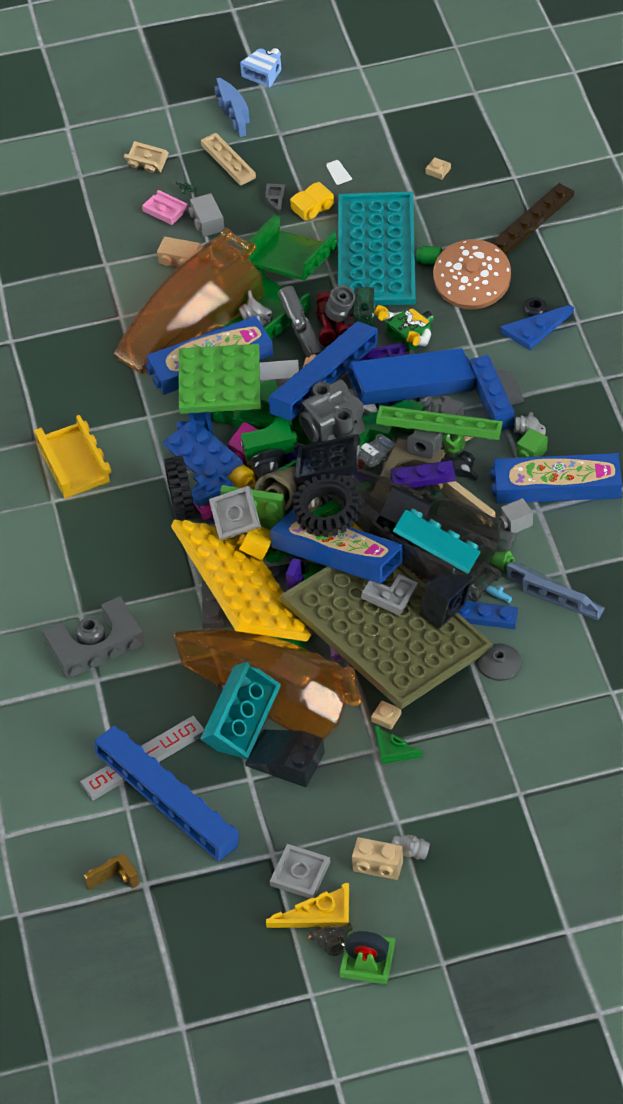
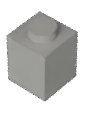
M523 498L501 507L500 524L510 532H519L533 526V511Z

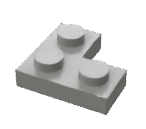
M400 574L391 587L369 581L362 592L361 599L400 616L416 591L418 582Z

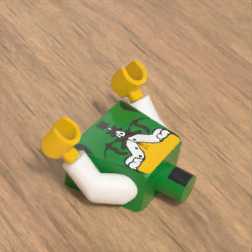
M382 305L377 306L374 314L378 315L380 321L385 320L386 335L396 343H403L407 352L409 350L415 351L419 346L428 345L431 337L430 322L434 320L430 311H426L421 315L416 310L410 308L404 312L392 313Z

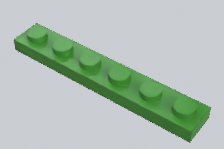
M381 405L376 418V424L465 435L467 437H480L489 440H499L502 430V421Z

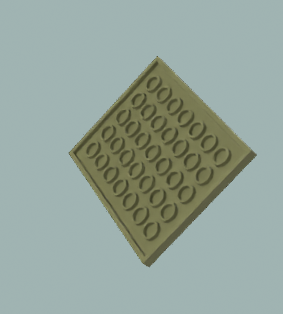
M402 564L381 583L391 587L399 574L418 582L416 591L400 616L361 599L362 592L370 580L329 566L281 594L280 601L399 709H403L483 656L493 647V643L459 613L454 615L441 628H438L419 615L422 607L420 603L426 593L424 590L426 585Z

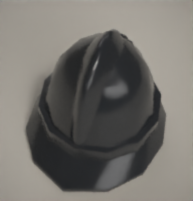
M282 449L267 450L252 457L246 466L253 470L257 482L263 475L275 472L281 468L286 453Z

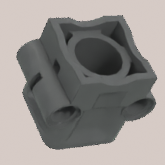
M342 379L330 385L326 382L316 383L313 386V396L300 402V425L306 437L312 443L365 432V424L362 421L363 403L358 397L349 393L347 385Z

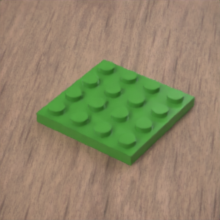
M259 344L179 348L180 414L261 409Z

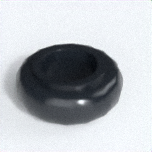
M538 297L529 298L524 303L523 310L530 317L539 315L547 311V303Z

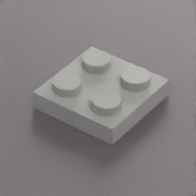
M246 486L209 499L220 540L261 528L251 487Z
M287 844L270 879V886L309 899L314 898L330 865V857Z

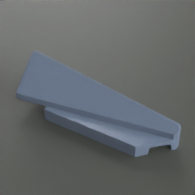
M518 561L510 562L507 565V579L522 584L523 593L599 620L605 607L590 600L585 594L571 590Z

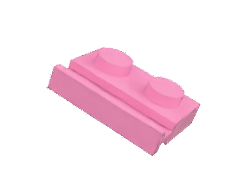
M158 190L156 195H153L142 205V210L173 225L183 215L185 210L188 211V204Z

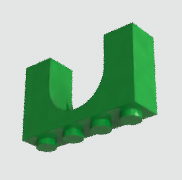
M275 380L260 383L261 409L232 411L234 418L254 413H264L275 419L267 428L241 434L242 448L247 462L257 454L271 449H282L286 454L295 452L294 443H297L295 431L290 429L293 428L292 421L270 413L269 397L280 388L277 387Z

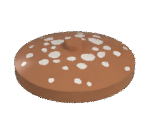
M476 239L463 240L447 247L437 258L433 270L434 284L439 295L449 304L462 309H481L494 304L506 293L511 281V267L507 256L494 244Z

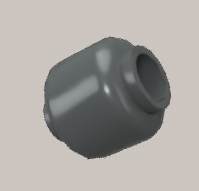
M93 617L85 618L77 624L76 635L80 644L94 645L105 640L104 627L98 619Z

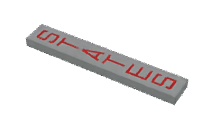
M192 716L143 744L142 747L150 757H154L160 762L201 738L204 728ZM109 765L80 781L82 788L92 801L126 782Z

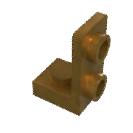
M124 853L110 858L108 862L90 869L84 875L86 887L89 890L119 874L122 882H128L132 889L139 886L140 882L138 872Z

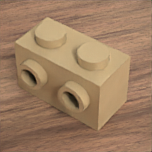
M357 837L352 854L353 871L398 880L403 864V846Z

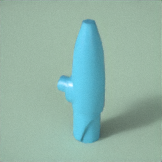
M482 585V588L492 596L507 603L511 602L512 597L503 592V587L500 586L497 589L490 585Z

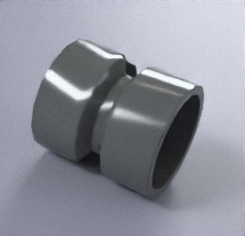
M343 285L335 286L332 289L325 306V313L329 319L335 322H342L348 318L355 301L353 290Z

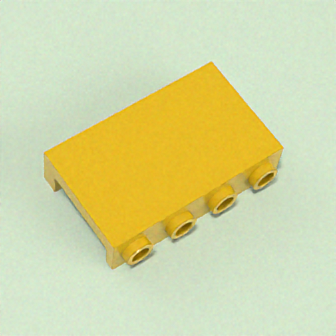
M80 415L76 416V424L46 435L42 427L34 430L37 445L64 499L109 483V474L112 473L109 463L103 460L104 455L101 448L96 447L95 436L89 434L90 428L87 421H83Z

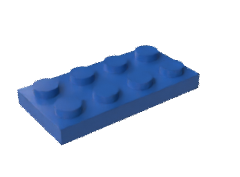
M194 418L162 442L172 455H183L185 465L195 475L202 474L207 480L220 473L227 477L233 470L243 465L242 460Z

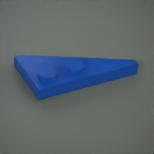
M567 305L503 325L501 333L526 349L531 350L574 313V307Z

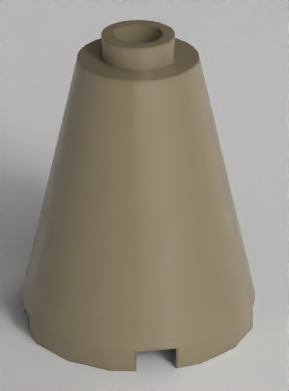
M288 467L263 475L255 483L254 490L284 494L286 512L291 507L295 498L293 494L298 491V486L301 485H297L295 480L296 467Z

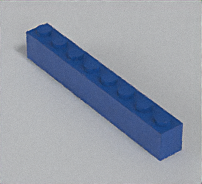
M358 321L349 327L347 331L270 395V413L291 421L301 412L300 402L313 396V386L316 383L326 382L329 385L334 383L349 370L351 362L361 360L377 346L378 329Z
M114 725L94 740L95 754L215 860L219 862L238 847L239 833L233 825L226 823L217 811L211 810L202 798L196 797L186 784L180 783L171 771L165 770L156 758L150 757L140 744H135L125 731H120Z

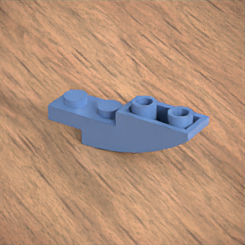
M216 78L217 86H214L216 97H219V108H223L225 115H230V119L234 118L232 120L234 131H238L239 137L247 136L245 124L250 123L249 109L244 98L227 81Z

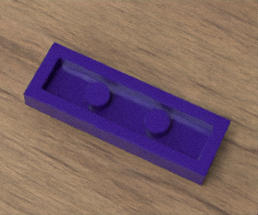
M452 460L390 469L393 486L395 485L401 489L456 481Z

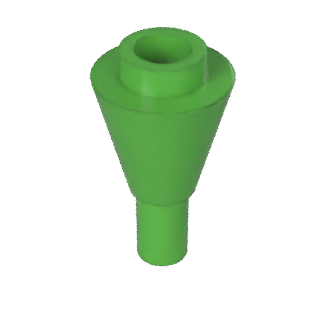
M480 551L477 558L487 561L504 572H507L508 563L514 562L511 551L489 553Z

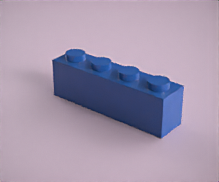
M485 355L470 359V366L476 377L474 387L490 420L502 421V430L514 428V410L490 356Z

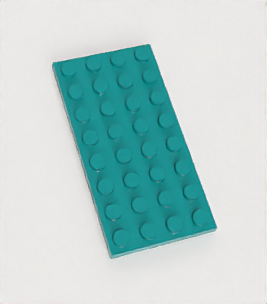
M413 191L338 194V286H347L353 290L355 294L353 306H374V303L375 306L416 304Z

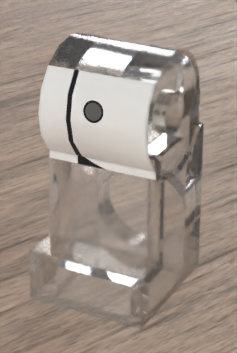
M379 434L374 441L368 444L365 443L360 447L359 460L364 461L369 467L378 465L388 460L395 443L384 435Z

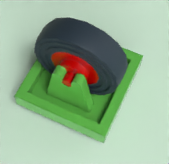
M368 931L348 932L340 969V978L387 985L395 948V938L382 937Z

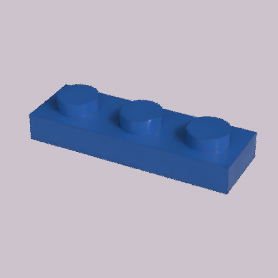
M466 601L465 606L458 613L470 624L515 629L518 607Z

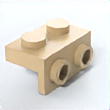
M134 141L130 153L124 154V159L130 167H142L151 173H154V171L161 173L169 153L167 150Z

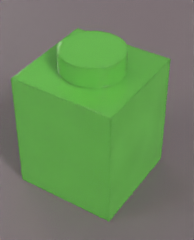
M530 428L517 443L516 457H542L547 451L548 437Z

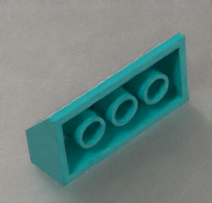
M413 508L411 511L405 510L393 532L464 573L469 574L480 554V551L477 550L479 546L469 540L464 543L459 540L460 535L450 529L448 532L441 530V524L432 519L427 522L421 518L423 514Z
M248 661L234 666L200 740L218 752L247 759L281 684Z

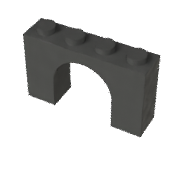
M121 596L101 604L103 617L109 625L111 633L104 641L98 644L83 645L77 643L72 639L63 622L43 630L45 643L66 679L77 676L88 669L97 667L106 661L118 658L120 655L136 650L144 645L142 630Z

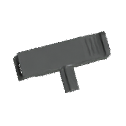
M442 395L437 401L432 400L431 406L427 411L463 416L464 403ZM415 429L414 433L408 437L407 450L409 453L431 459L435 452L443 447L442 438L444 433Z

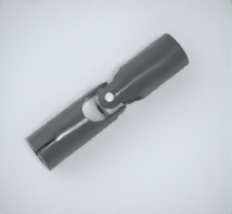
M286 286L280 289L277 294L287 316L293 321L292 327L305 356L309 358L313 354L319 355L322 349L308 319L305 317L304 309L294 287ZM298 330H305L303 333L300 334L298 332Z

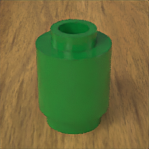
M426 245L418 247L417 262H420L422 265H435L437 258L443 252L442 247Z

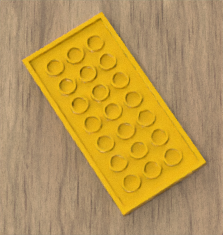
M174 519L171 525L173 531L235 631L300 641L309 640L311 634L306 628L305 623L280 601V596L284 592L263 560L261 561L239 550L240 544H237L240 535L220 540L215 526Z

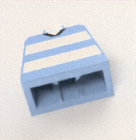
M273 48L270 52L264 49L256 50L240 62L241 76L270 88L281 71L280 51L276 48Z

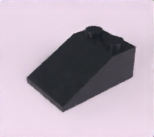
M264 729L245 762V766L306 788L325 754L324 739L305 731Z

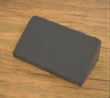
M495 369L511 405L524 402L512 372Z

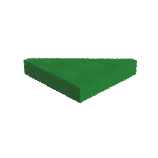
M374 726L382 764L423 757L421 749H415L403 739L394 734H388L381 730L379 726Z

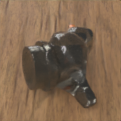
M351 923L343 926H315L312 928L308 939L316 941L320 947L324 948L328 955L338 956L344 952V937L353 927Z

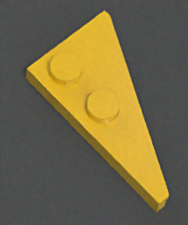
M349 883L342 884V888L329 894L326 891L316 898H310L295 905V909L284 914L279 912L272 915L271 918L266 919V927H349Z

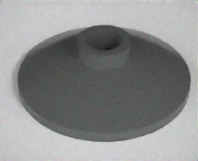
M493 644L490 650L478 658V668L487 678L498 681L507 680L519 672L521 657L518 651L509 645Z

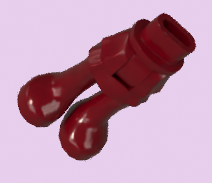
M330 291L318 293L316 300V314L322 325L318 339L320 344L325 347L336 340L335 332L331 327L332 322L335 323L337 338L351 327L350 324H344V321L335 322L327 317L325 306L331 293Z

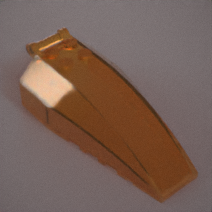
M224 228L218 237L195 251L166 278L127 329L114 352V357L140 374L146 372L145 364H148L146 355L207 334L212 328L216 326L221 327L241 314L239 308L243 304H247L248 290H251L252 296L256 301L264 295L261 274L248 258L255 251L256 245L234 235L230 229ZM230 240L231 242L242 247L243 249L239 250L236 247L227 243V241Z
M190 630L176 632L173 635L182 665L208 679L218 687L221 684L225 686L234 666L246 661L249 662L251 667L260 669L280 683L281 686L267 717L287 730L305 731L322 737L325 740L338 726L345 703L351 706H358L362 702L361 695L357 692L354 680L355 671L352 667L343 668L338 663L331 662L318 653H312L292 643L265 635L234 630Z

